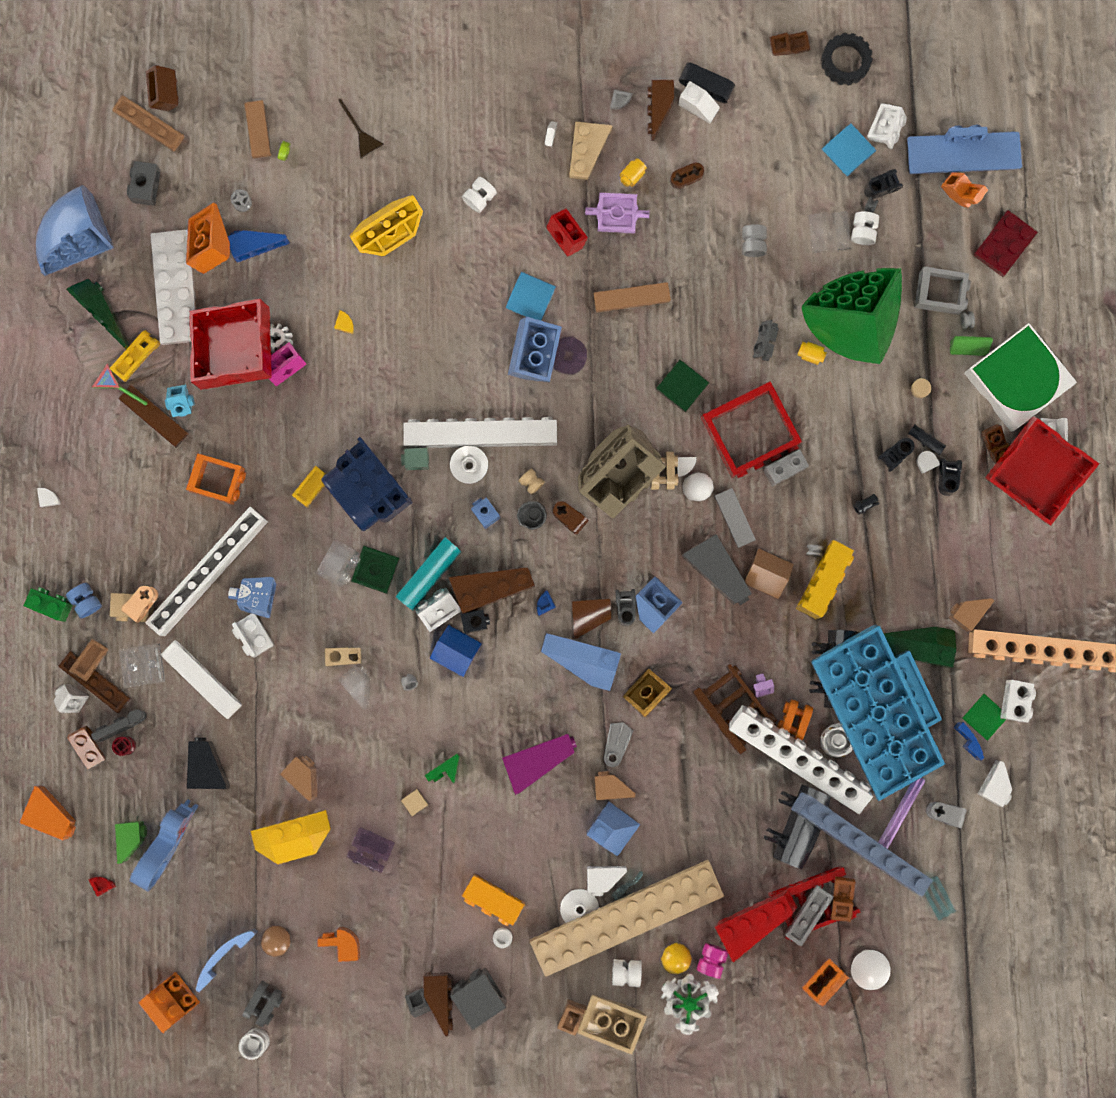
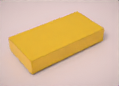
M315 466L292 496L308 508L325 487L321 478L326 473Z

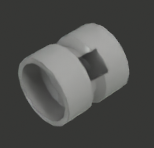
M753 224L742 228V239L745 241L742 245L743 256L761 257L767 254V245L764 241L767 238L766 226Z

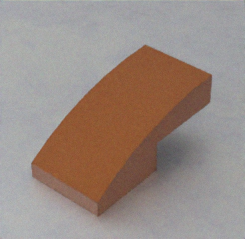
M835 876L832 920L851 922L855 879Z

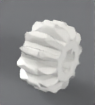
M278 323L275 328L273 324H270L272 354L288 342L293 344V341L290 340L293 335L288 332L289 329L286 326L282 328V325ZM279 336L280 340H277L275 343L273 339H277Z

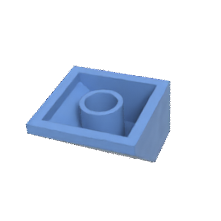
M656 577L636 595L639 620L653 633L683 603Z
M608 802L588 829L586 835L618 856L640 824L611 802Z

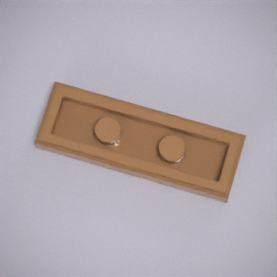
M263 100L244 103L252 158L272 156Z

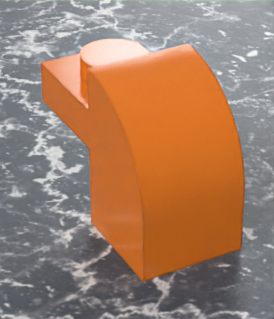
M952 172L941 185L942 189L952 200L966 208H969L971 204H978L988 191L985 185L972 184L964 173Z
M339 927L337 935H334V932L322 933L323 936L317 939L318 947H338V962L358 961L360 959L358 937L348 928Z

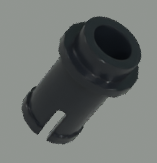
M872 494L862 501H856L853 507L858 515H863L865 511L879 505V502H876L879 500L875 494Z

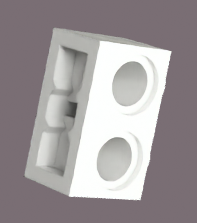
M1006 680L1000 718L1029 723V719L1033 716L1031 704L1036 696L1035 684ZM1019 687H1022L1024 689V695L1022 697H1020L1017 694V690ZM1016 706L1021 708L1019 716H1016L1014 713Z

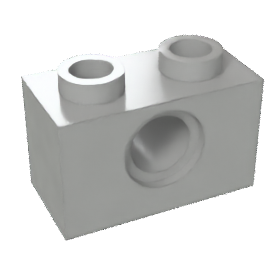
M799 449L765 467L763 471L773 487L805 470L809 465Z

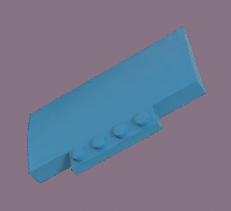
M879 625L870 626L811 661L878 801L945 765L928 727L942 720L910 651L906 650L894 657Z

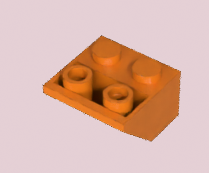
M175 972L138 1003L159 1030L164 1033L197 1006L200 1001L177 972Z

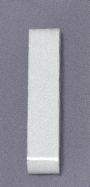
M176 640L161 653L162 657L225 718L229 719L242 706L241 702Z

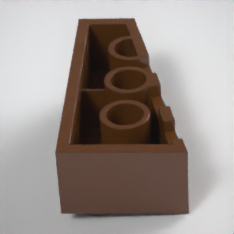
M528 567L449 577L462 614L475 611L535 587Z

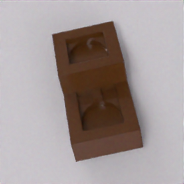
M807 31L788 35L787 32L770 37L773 56L811 51Z

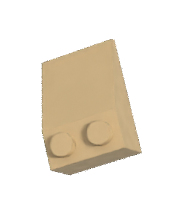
M592 995L577 1033L632 1055L647 1016L642 1011L625 1004Z

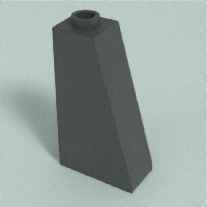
M717 535L712 536L682 555L685 561L733 605L736 603L742 605L750 600L748 598L752 594Z

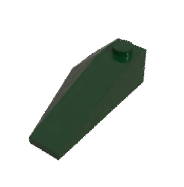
M86 279L66 289L125 349L130 346L107 297L102 293L104 288L97 281L93 283Z
M936 626L883 633L894 657L908 650L915 662L945 668H953L957 649L955 630Z

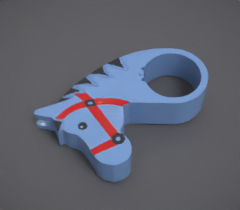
M188 799L184 804L181 803L176 810L171 809L168 811L160 824L161 828L158 836L138 862L131 875L130 882L146 891H150L174 855L188 823L199 805L195 804L191 808L188 807L190 804Z

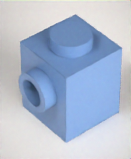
M480 498L472 504L474 506L471 508L472 512L485 529L500 519V515L487 498L484 500Z

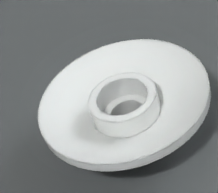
M463 446L452 455L450 469L458 481L472 484L480 481L485 476L488 470V460L481 449L475 446ZM469 462L473 464L471 469L466 468V464Z
M575 889L567 893L560 906L561 916L566 923L599 909L596 897L584 889ZM581 906L584 911L577 913L576 908Z

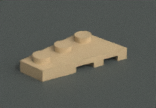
M575 122L569 178L589 179L597 158L612 130V125Z

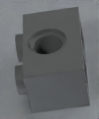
M134 161V166L130 169L131 183L127 187V196L133 203L155 206L161 169L157 164ZM141 181H147L144 186H139Z

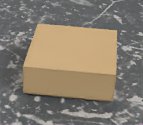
M418 789L401 800L411 816L428 805Z

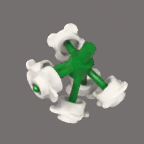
M687 974L683 979H679L677 984L675 983L676 978L671 982L668 980L664 983L662 987L664 993L661 998L667 997V1005L664 1008L666 1015L671 1014L675 1018H680L683 1010L687 1011L686 1017H682L680 1024L677 1023L675 1028L681 1030L685 1035H691L694 1031L699 1030L696 1020H699L701 1017L709 1018L711 1016L708 1005L711 1001L714 1003L718 1002L716 997L718 990L714 984L710 985L706 980L704 981L705 986L701 988L702 995L697 998L692 997L697 988L701 987V982L697 981L693 974ZM679 987H681L682 992L688 994V996L683 997L681 994H679L677 992Z

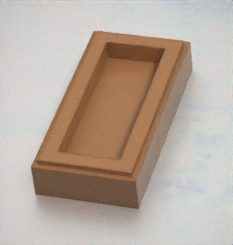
M91 639L70 668V673L87 682L109 649Z

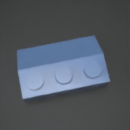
M530 317L521 319L508 375L525 380L550 382L562 327Z

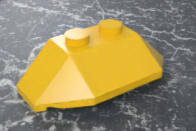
M414 195L395 200L363 220L350 234V238L360 253L385 256L416 235L423 210Z
M324 810L250 832L255 850L278 865L316 854L331 827L327 811Z

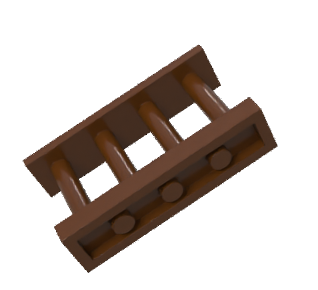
M728 664L725 666L729 671L707 689L703 688L701 690L698 687L692 693L736 752L741 755L746 751L744 746L747 741L729 730V722L732 719L725 721L721 716L722 711L746 693L752 701L747 708L758 709L764 718L770 719L776 727L775 722L777 719L771 712H766L740 677L742 673L737 666ZM734 678L740 688L718 705H713L709 701L710 695ZM758 725L753 726L751 729H756Z

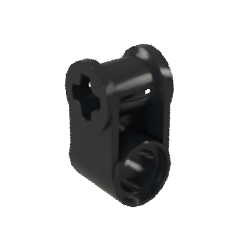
M892 169L884 174L873 177L865 187V195L868 198L876 199L903 188V184L899 182L896 175L897 170ZM871 185H875L879 191L873 190Z
M903 438L882 453L878 459L882 460L889 468L888 471L891 472L914 451L915 444L910 438ZM901 443H906L909 446L908 452L901 450Z
M941 458L938 490L942 495L950 496L959 489L962 460L948 461L945 458ZM946 482H950L952 484V490H948L946 488Z

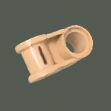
M139 587L124 604L121 611L136 623H139L157 601L158 591L154 587ZM146 591L148 592V595L150 596L149 598H146V594H145Z

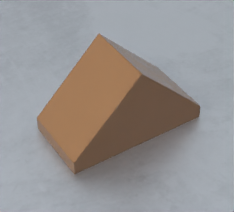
M567 999L557 1029L576 1035L586 1011V1006Z

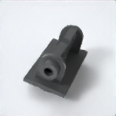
M773 320L764 321L759 326L758 339L753 348V358L762 357L764 361H769L772 358L775 345L769 343V340L776 342L779 331L778 324L772 323Z

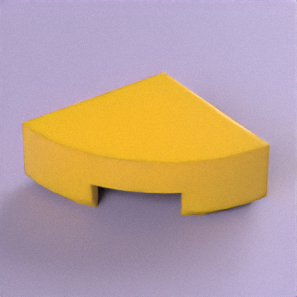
M339 310L334 327L335 330L353 334L354 326L351 318L345 312Z

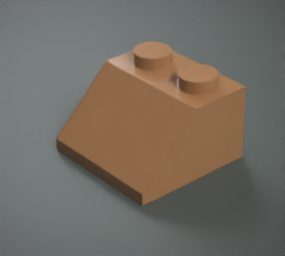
M307 755L296 756L280 775L308 801L313 800L317 797V770L313 766L315 762Z

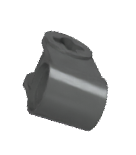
M635 589L621 592L615 590L618 621L623 626H631L636 619ZM628 612L632 615V620L625 622L621 615Z

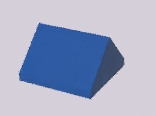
M448 625L437 641L430 659L464 677L482 643Z

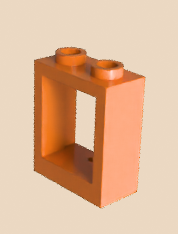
M198 453L186 490L234 505V502L239 499V487L245 480L246 472H244L245 469L242 466ZM208 462L235 470L227 497L199 489Z

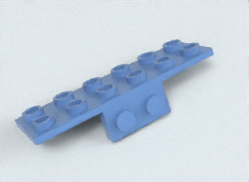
M972 125L968 128L953 126L949 128L945 135L911 136L907 138L910 174L1013 170L1022 168L1019 132L988 133L987 127H981V125Z

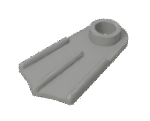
M624 722L610 724L604 754V762L610 767H616L620 764L633 734V730ZM610 755L616 756L615 762L609 760Z

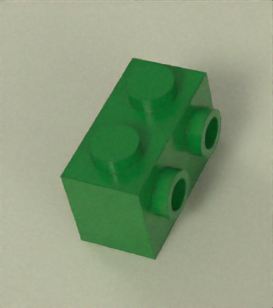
M41 587L38 590L30 589L23 605L24 607L57 621L66 622L73 606L71 603L66 602V597L58 594L54 597L49 594V590Z

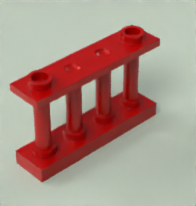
M838 866L769 892L768 895L770 898L788 889L791 896L795 895L798 898L802 907L807 900L805 890L814 889L816 885L823 889L824 883L829 881L835 885V876H845L846 872L844 867ZM830 905L824 911L826 918L818 920L813 930L839 921L831 919L832 910ZM856 906L853 907L852 919L857 917L856 914L861 913L860 909ZM792 915L785 920L788 927L793 921Z

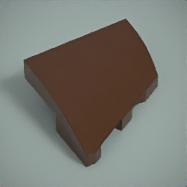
M610 599L572 601L574 639L580 638L582 635L611 619Z

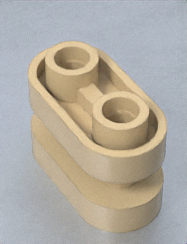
M666 452L665 457H661V461L666 464L665 476H659L658 474L652 480L651 490H659V484H666V490H673L675 486H678V474H675V467H678V456L674 455V452Z

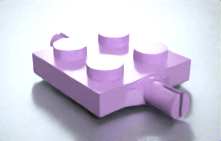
M600 193L597 208L586 207L585 215H597L599 232L635 233L637 219H649L650 210H638L637 195Z

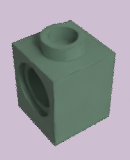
M428 448L404 449V454H401L402 466H405L407 471L429 470Z

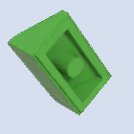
M955 336L950 340V354L986 356L989 353L993 338Z

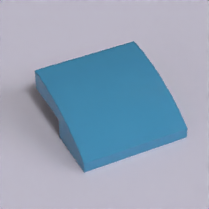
M852 123L822 148L847 177L877 151Z
M521 272L506 308L525 317L542 321L556 286Z

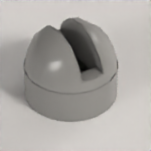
M407 674L406 677L403 676L401 679L403 689L406 691L412 690L418 685L415 676L412 674Z

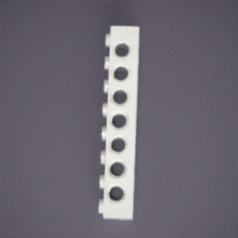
M742 705L729 722L730 731L856 813L860 814L873 798L872 789L865 781L860 782L848 770L843 771L833 760L828 761L823 758L819 751L816 749L811 750L801 739H794L784 728L779 729L774 726L770 719L762 718L755 709ZM750 724L758 725L756 729H751L748 726ZM771 734L774 738L766 739L765 736ZM783 745H788L791 748L788 750H783L781 747ZM799 756L807 757L803 761L797 759ZM817 766H820V767L823 768V769L820 770V771H815V770H814V768L817 767ZM838 777L839 780L833 782L830 781V778ZM847 788H855L853 792L846 791Z

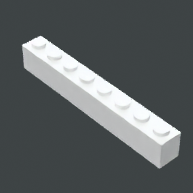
M524 417L518 421H515V418H503V421H496L495 418H485L484 421L468 418L463 422H458V419H446V422H439L438 419H428L427 422L411 419L408 420V423H403L405 448L557 446V420H553L552 417H542L541 420Z
M249 507L145 623L159 636H166L268 521L256 510Z

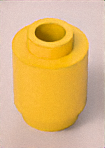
M640 159L632 160L619 174L622 184L626 187H634L645 174L646 165Z
M802 341L797 356L801 357L802 360L818 365L819 362H824L827 352L824 351L825 347L809 341L807 343Z

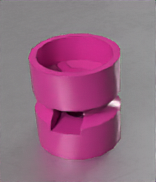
M705 943L702 951L704 957L699 959L696 970L705 975L720 979L724 969L722 963H726L729 954L727 950Z

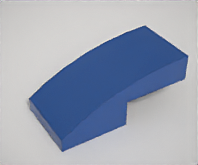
M958 722L953 728L967 740L962 747L976 760L982 761L984 755L977 738L964 722Z

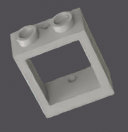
M923 267L919 273L914 308L960 315L966 310L968 305L966 291H969L971 281L968 280L969 274ZM930 276L961 281L958 303L950 304L927 300Z

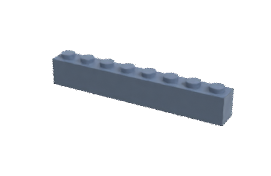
M800 793L791 810L911 892L923 897L932 879L810 795Z

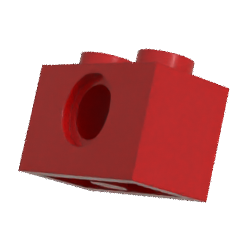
M567 209L552 215L546 227L567 257L582 250L588 238Z

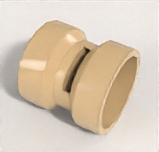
M532 468L519 479V483L522 486L528 487L527 491L531 495L537 492L545 483L542 478H537L536 472Z

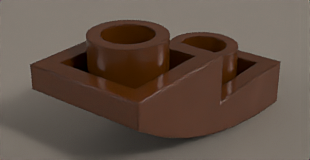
M999 424L981 431L994 464L997 463L1010 446L1006 442L1002 426Z

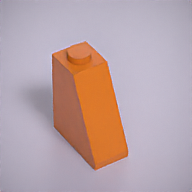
M34 786L19 823L60 840L72 837L76 826H74L76 820L44 786Z

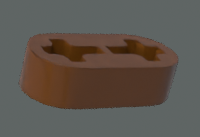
M695 162L675 170L670 178L672 187L681 189L700 181L705 171L703 165ZM694 168L696 171L700 170L698 176L691 174ZM676 176L679 178L684 177L681 183L674 181Z

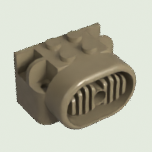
M630 425L620 427L612 431L591 453L589 463L578 475L579 492L611 518H614L630 502L635 501L643 489H647L651 485L652 480L666 467V464L661 461L659 452L652 447L651 442L641 430Z

